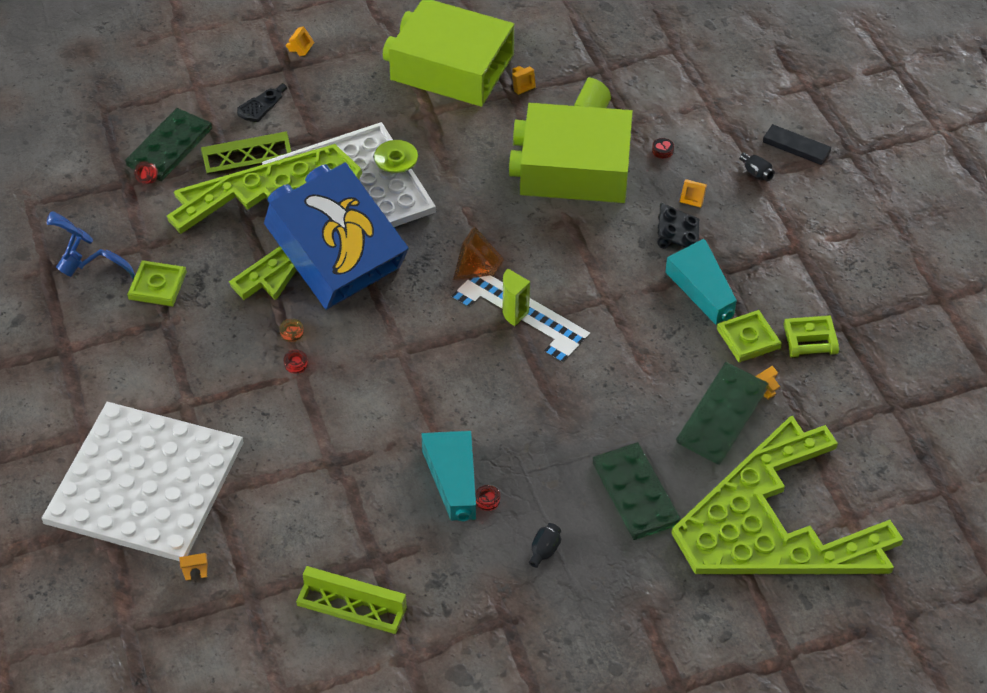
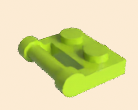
M831 316L784 319L783 325L789 345L790 357H799L800 354L829 352L830 355L839 353V344ZM828 341V343L798 345V342Z

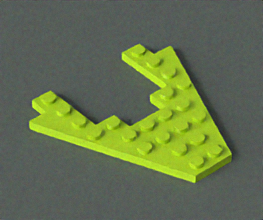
M332 144L175 190L174 195L182 206L168 214L167 219L182 234L235 197L247 209H250L264 198H268L273 191L283 185L289 184L294 190L305 184L306 176L318 166L327 164L332 170L346 162L358 179L363 173L361 168L336 144ZM279 246L230 280L229 283L243 300L262 287L276 300L297 269Z
M790 416L672 528V536L695 574H890L893 572L894 566L884 552L902 545L904 539L891 520L825 545L821 543L810 525L791 533L786 532L766 498L784 492L785 485L776 471L835 450L838 442L826 425L804 433L793 416Z

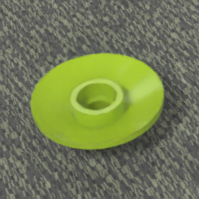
M403 140L384 142L377 147L374 153L376 165L390 173L405 172L411 169L418 160L416 148Z

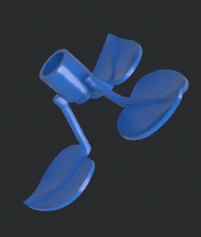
M54 211L49 213L47 225L59 226L72 234L65 254L56 266L58 270L72 277L78 267L83 269L87 263L102 255L123 267L134 280L135 273L132 266L124 258L107 249L98 250L82 262L81 258L83 256L75 250L81 239L91 244L93 242L92 237L82 229L74 226L73 223Z

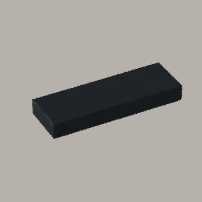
M774 124L771 125L763 137V143L819 165L824 163L831 151V146Z

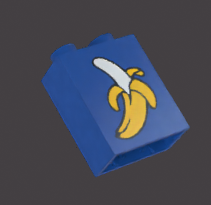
M346 162L332 170L327 164L318 166L306 176V183L293 190L289 184L283 185L273 191L267 198L269 206L264 225L325 310L399 269L409 249Z

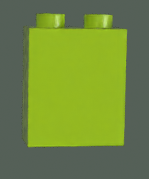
M421 0L414 12H405L397 37L390 36L385 42L383 59L390 64V80L482 107L514 55V23L434 0Z
M528 103L526 120H515L513 146H523V150H511L509 176L520 177V195L625 203L633 110Z

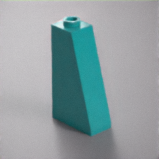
M704 239L667 257L665 273L715 325L730 320L734 316L737 300Z
M471 431L421 433L422 452L450 520L468 521L476 519Z

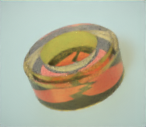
M287 319L280 325V335L285 341H297L304 334L303 324L297 319Z

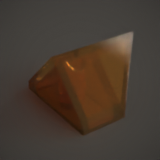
M476 227L471 229L462 243L453 280L494 275L504 261V258Z

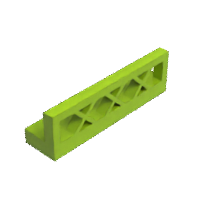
M287 131L201 147L206 174L260 164L263 161L281 156L271 151L274 144L285 143L286 153H290L291 148ZM262 147L267 151L263 158L260 159L254 158L249 153L253 148ZM240 151L245 154V157L241 162L234 163L228 159L231 152ZM268 153L273 155L271 157H266ZM219 155L224 159L220 166L210 168L209 156ZM247 156L252 159L250 161H245ZM225 161H228L229 163H231V164H228V165H223V164L225 163Z
M306 566L303 573L304 586L296 601L297 606L389 633H397L407 608L406 594ZM309 590L319 592L322 596L321 599L314 602L306 600ZM340 598L345 600L347 605L337 609L331 606L330 601ZM364 605L370 608L371 613L362 616L358 615L354 609ZM387 612L396 615L393 624L382 622L379 616Z

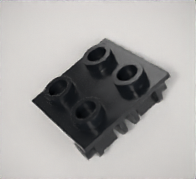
M660 203L657 232L659 237L657 244L659 247L666 249L673 242L686 248L698 242L700 219Z

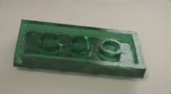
M176 108L125 159L126 166L140 171L144 164H152L156 168L155 179L162 182L212 130V123Z
M725 362L676 438L677 443L720 465L768 389V383Z
M638 442L593 457L592 463L633 540L672 528L681 520Z

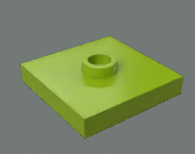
M142 260L127 294L128 299L174 306L187 273L186 267Z
M760 310L717 324L718 332L739 363L781 348V341Z

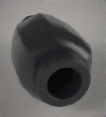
M745 152L740 155L739 159L745 163L746 170L756 179L768 182L774 177L775 171L772 169V164L766 159L757 155L749 156Z
M548 523L547 527H541L534 537L531 546L533 556L529 561L532 567L538 568L541 561L550 558L559 547L562 539L560 536L561 529L557 525Z

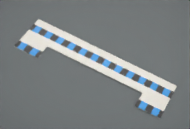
M478 269L451 297L470 307L482 296L502 308L503 282ZM530 298L529 313L522 320L555 339L544 351L563 362L590 332Z

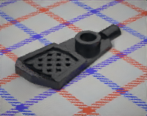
M282 83L275 89L270 88L256 98H251L237 107V115L246 121L259 122L282 98L281 93L287 89V86Z

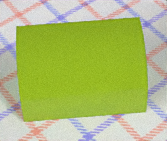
M588 77L574 106L607 108L611 100L610 91L599 80Z
M507 269L503 275L502 312L504 318L510 324L516 326L529 313L530 281Z

